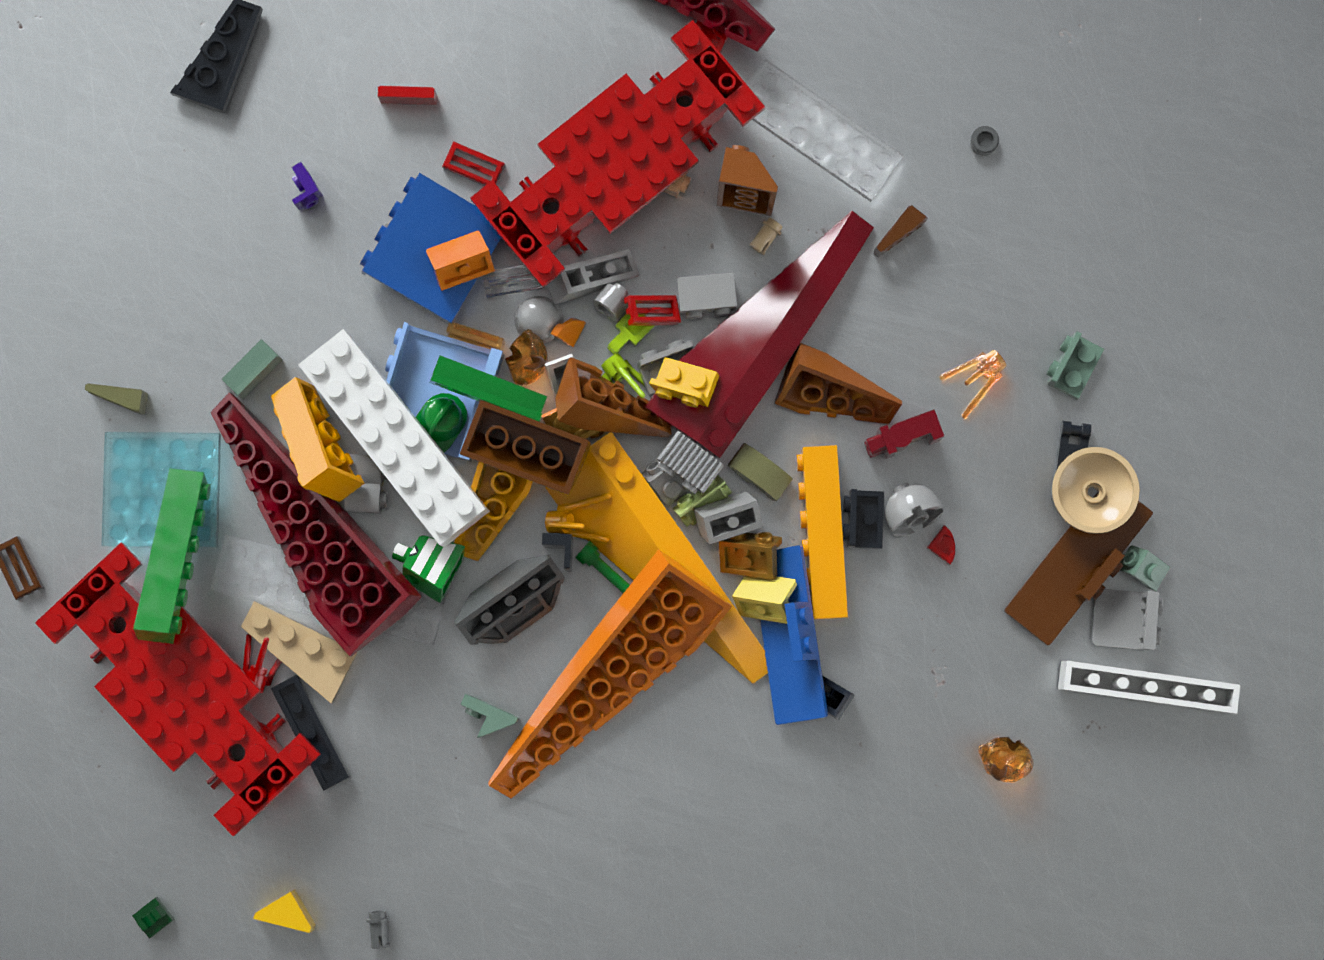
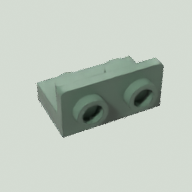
M1078 331L1072 337L1069 335L1065 337L1059 349L1063 352L1059 361L1054 360L1046 373V375L1050 376L1047 385L1076 400L1079 399L1104 351V348L1081 337L1082 333Z

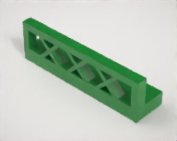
M439 355L429 382L480 402L482 400L539 422L547 396L441 355Z

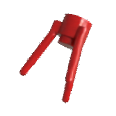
M248 633L246 635L242 670L262 690L260 693H263L266 685L271 686L273 677L282 661L277 658L269 673L266 674L268 669L262 667L269 638L265 637L256 665L251 664L250 666L252 636Z

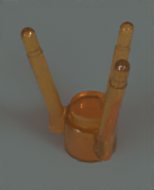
M993 349L987 354L982 352L974 359L939 376L941 380H944L978 364L976 366L978 371L965 380L964 384L968 386L980 376L986 379L990 377L963 412V418H966L973 411L992 385L1002 377L1001 371L1007 367L1002 356Z

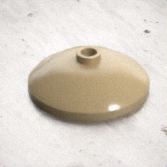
M1089 447L1072 453L1060 464L1052 482V498L1060 516L1073 528L1087 533H1105L1120 527L1132 516L1139 500V481L1133 467L1123 456L1106 448ZM1095 488L1098 492L1097 497H1090L1088 489Z

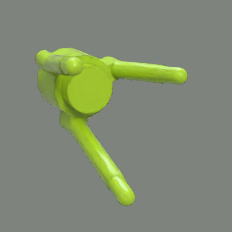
M617 353L609 357L601 365L605 372L602 377L610 382L613 380L615 382L626 380L640 398H645V393L630 376L631 374L645 387L641 375L631 366L627 359L624 360Z

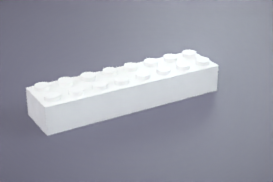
M342 329L298 364L440 546L446 547L490 512L346 330Z

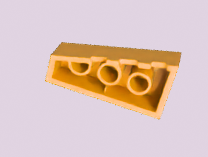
M295 377L271 395L275 407L274 413L279 418L282 435L287 441L290 458L295 464L298 473L297 478L303 488L341 502L365 484L361 475H354L350 467L354 463L350 454L344 453L337 441L341 437L337 429L326 421L330 415L314 385Z

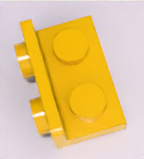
M665 357L657 379L651 378L649 384L655 390V394L663 399L671 400L673 396L682 399V403L697 408L698 404L708 407L720 375L716 371Z

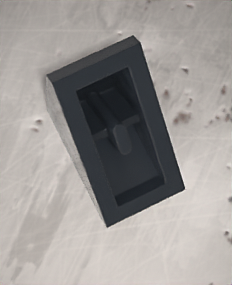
M822 675L828 714L840 720L855 695Z

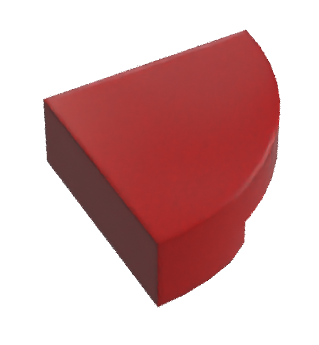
M943 525L927 549L948 565H951L955 557V541L951 531Z

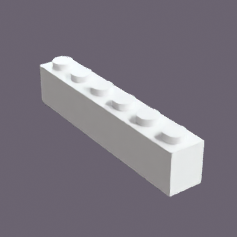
M1061 661L1058 690L1237 714L1240 685L1074 661Z

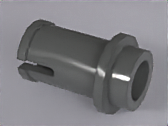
M385 910L369 912V918L366 919V922L370 923L372 949H380L379 936L382 948L390 946L387 921L390 920V917L386 916Z

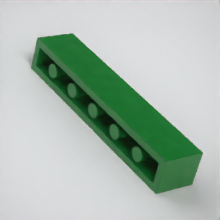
M169 468L133 628L138 640L173 644L175 634H180L182 627V617H179L181 607L186 606L188 599V590L185 587L187 580L192 579L194 564L191 562L192 555L197 553L199 548L198 527H203L205 521L203 504L204 500H209L211 485L207 483L204 472Z

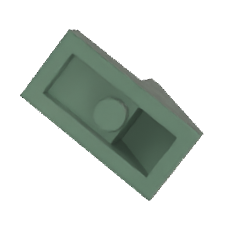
M469 694L464 695L460 704L466 707L465 713L480 719L482 715L487 716L477 738L516 724L519 720V717Z

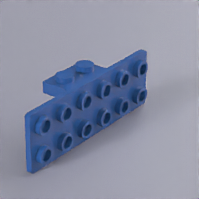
M797 545L777 549V577L795 579L797 583L796 588L788 599L789 603L784 604L787 624L760 619L775 723L781 725L828 717L803 546Z

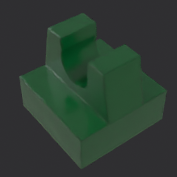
M155 897L132 915L149 939L175 920L158 897Z

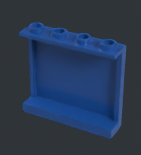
M419 172L416 179L411 176L403 189V192L407 193L402 203L396 201L388 215L392 217L388 227L381 226L374 238L378 244L373 252L367 250L360 265L364 266L362 269L363 275L367 274L451 325L477 278L441 291L426 250L469 233L480 231L491 255L501 237L474 204Z

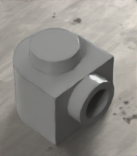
M608 283L594 299V307L597 311L618 323L626 314V309L629 308L628 304L624 302L628 292L618 283L614 285Z

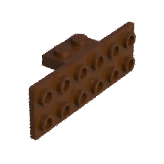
M1098 492L1092 498L1097 497ZM1138 500L1137 507L1132 516L1123 525L1112 531L1094 534L1083 532L1070 526L1006 606L1004 612L1045 645H1051L1081 605L1086 601H1090L1091 598L1096 600L1106 588L1103 585L1105 580L1109 576L1113 578L1121 570L1123 564L1120 561L1125 556L1122 553L1151 518L1153 512Z

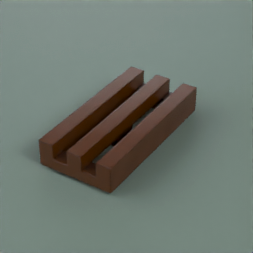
M16 536L0 544V569L15 600H20L24 596L44 588L21 538ZM12 545H15L20 555V558L32 580L33 585L31 586L15 555ZM4 549L24 587L21 591L1 552Z

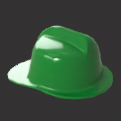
M440 393L432 396L424 404L416 419L442 452L445 453L464 428L467 421V410L464 403L458 397L449 393Z

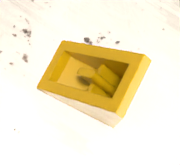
M295 889L256 912L253 918L307 933L314 931L316 925Z

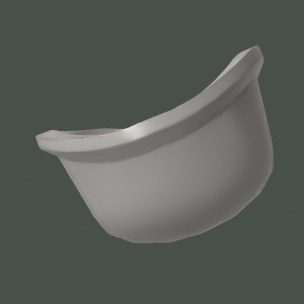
M534 296L526 299L518 306L514 321L516 330L522 339L530 344L543 345L556 338L550 333L557 324L563 323L564 317L562 309L558 304L554 305L552 299L544 296Z

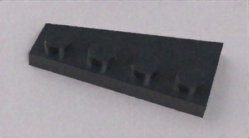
M233 0L216 24L215 30L208 41L205 40L201 46L200 52L193 63H190L184 71V76L177 85L175 84L171 90V95L225 113L263 12L262 7L243 0Z

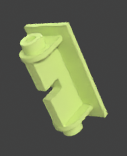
M717 475L703 494L699 491L696 494H685L672 509L681 517L680 519L686 527L691 524L694 526L697 523L694 508L728 498L732 491L726 485V482Z

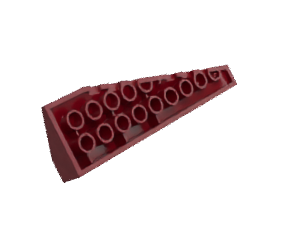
M229 392L210 413L225 442L229 444L237 466L244 473L247 479L245 482L249 490L254 493L258 501L257 505L276 543L280 544L286 556L284 559L289 568H292L301 592L305 593L310 603L308 606L312 614L349 656H353L401 619L422 596L337 501L307 490L300 485L295 464L289 455L290 451L239 399Z

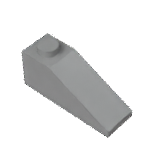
M630 249L565 265V271L547 284L555 305L602 290L608 283L614 285L615 283H621L637 277L640 274Z

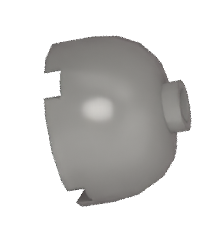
M908 483L897 486L893 490L894 494L888 499L885 506L887 524L893 535L900 537L915 533L911 529L912 527L920 524L923 525V528L929 526L944 512L943 506L935 493L927 486L918 484L909 486Z

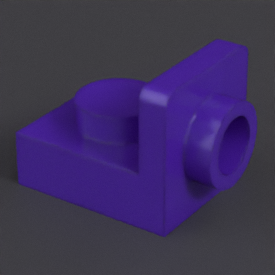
M299 162L291 167L296 174L292 177V180L300 192L304 190L305 192L292 199V202L299 210L302 208L306 210L315 206L319 202L318 198L322 197L323 194L302 162Z

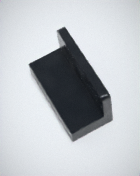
M542 533V545L544 548L565 549L564 570L572 572L574 542L572 534Z

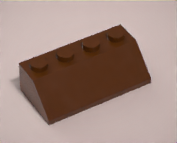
M480 400L460 455L569 495L582 470L591 443L587 439Z

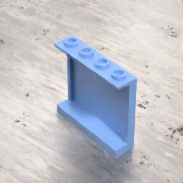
M404 322L402 329L398 328L394 337V344L397 345L394 356L389 355L385 371L389 372L386 381L415 417L424 404L434 395L449 393L458 397L466 407L467 421L458 437L444 454L472 463L473 459L460 455V451L479 402L429 382L439 355L498 377L505 354L498 349H487L416 328Z

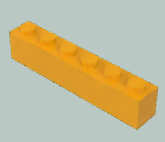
M837 445L802 447L801 454L796 455L797 472L802 471L803 483H798L799 500H804L805 511H800L801 528H806V540H802L804 557H808V568L806 570L814 620L847 618Z

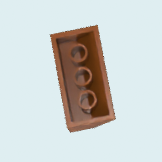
M733 145L732 148L726 147L719 179L716 206L772 216L778 186L754 152H749L750 149L741 145Z

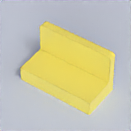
M744 576L732 598L739 614L743 617L787 624L784 604L789 603L788 599L796 588L797 583L795 579L777 576L773 580Z

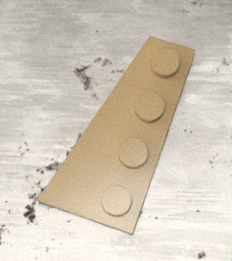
M255 601L241 625L260 644L263 643L265 637H268L267 650L332 704L357 653L349 656L336 641Z

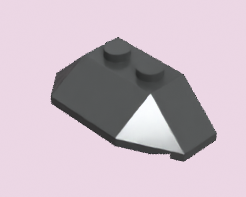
M549 555L516 560L470 593L454 623L471 645L478 643H507L553 610L565 577Z

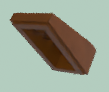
M909 205L877 245L874 254L879 257L922 227L928 217L913 205Z

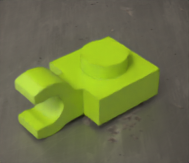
M626 314L615 325V328L620 333L608 344L607 349L615 355L622 350L628 341L636 346L655 325L629 326L628 320L631 317ZM638 315V317H647L646 315Z

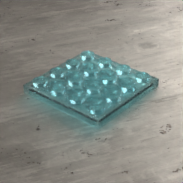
M105 432L101 546L116 547L123 542L127 547H152L169 468L204 472L207 483L211 485L209 500H204L203 504L205 521L203 527H198L199 547H218L221 434Z

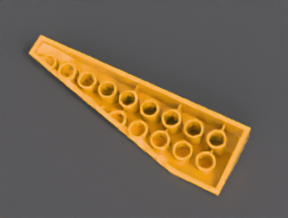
M612 432L590 446L582 470L569 495L545 487L557 505H568L599 495L611 494L610 499L570 510L568 513L574 516V523L584 524L585 526L584 529L574 530L609 538L608 543L587 541H591L598 547V551L633 581L658 550H661L680 563L732 606L704 642L752 684L768 673L765 650Z

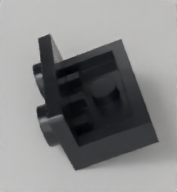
M851 489L849 495H844L843 511L848 512V524H843V541H847V548L882 549L884 491Z

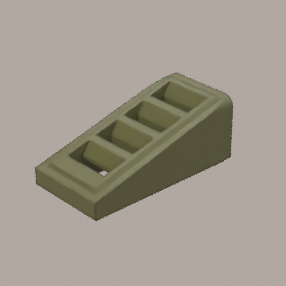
M85 384V390L92 395L138 414H146L148 394L141 389Z

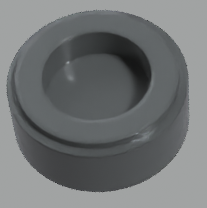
M989 126L978 127L970 138L972 150L981 156L992 154L999 144L998 133Z

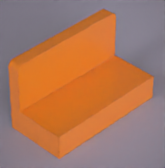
M480 231L469 233L426 250L441 291L495 271L489 249Z

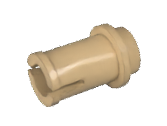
M770 217L767 221L764 220L762 222L763 227L749 244L750 247L762 255L765 254L776 236L782 234L780 230L783 226Z

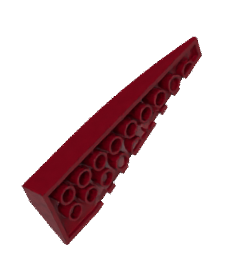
M850 211L816 243L808 247L794 262L786 266L779 275L771 279L742 304L735 313L720 323L713 332L704 337L691 351L678 360L716 371L720 375L708 407L699 404L697 408L682 403V399L672 396L671 400H667L654 393L645 408L676 431L681 432L713 457L721 458L817 319L874 227L854 211Z

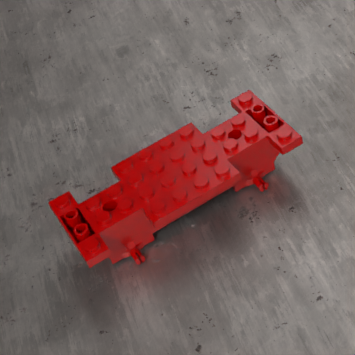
M693 20L671 37V42L687 61L665 79L659 72H656L655 76L652 75L649 80L652 81L655 87L645 95L628 74H624L537 144L538 148L554 167L535 183H532L528 176L524 178V181L521 180L519 185L524 191L510 202L493 180L470 197L489 224L543 288L565 271L564 266L553 253L568 245L571 246L578 257H581L583 253L585 254L588 251V248L584 246L578 237L582 230L593 222L595 217L611 234L699 163L697 157L687 147L690 143L701 140L709 152H712L714 148L716 149L719 144L710 135L709 131L716 122L724 117V113L727 110L731 112L742 127L765 110L764 104ZM682 96H687L692 100V104L688 107H681L678 105L677 100ZM550 202L557 203L559 210L555 214H547L544 212L545 205Z
M121 542L43 614L35 624L54 644H58L77 625L98 647L89 655L90 658L94 659L93 661L96 664H99L100 661L107 657L115 665L94 687L173 772H176L197 753L214 772L206 780L207 784L215 790L223 782L235 794L213 815L234 837L296 780L321 753L302 733H299L283 748L277 741L274 732L286 723V720L277 713L273 719L264 724L258 721L249 710L244 708L262 690L184 607H181L179 617H182L180 634H175L173 644L138 640L133 628L141 594L125 581L143 563ZM119 617L124 618L126 621V628L121 633L116 632L114 628V623ZM236 744L242 745L245 749V756L241 761L236 760L232 755V749Z

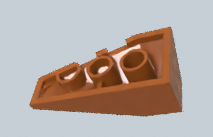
M800 343L787 364L774 404L800 414L810 415V411L827 413V417L836 418L838 414L853 416L855 420L890 424L900 409L902 400L829 354Z

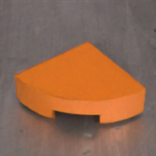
M570 318L562 324H557L550 334L566 345L574 347L586 322L577 318Z

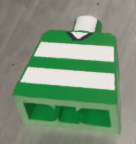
M421 535L418 537L413 548L398 543L394 548L392 559L404 563L402 575L414 588L436 602L441 603L464 561L465 546L451 542L446 547H442L434 538Z

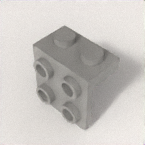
M1105 589L1094 601L1092 643L1096 646L1156 650V645H1159L1161 641V628L1157 627L1158 616H1161L1163 612V599H1159L1160 592Z

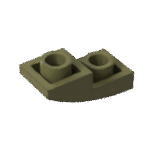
M746 443L741 445L727 465L744 481L754 484L772 501H778L793 480L779 466Z

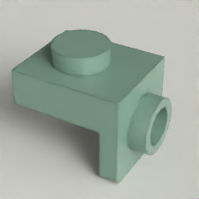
M1131 545L1121 561L1123 567L1120 571L1131 575L1147 588L1157 591L1170 566L1150 551Z

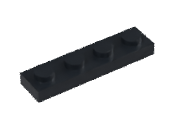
M295 675L272 687L271 690L295 737L302 733L321 753L310 766L323 791L349 778L350 775L299 676Z

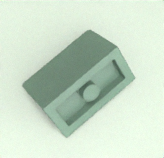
M261 339L221 380L239 398L244 400L283 359Z

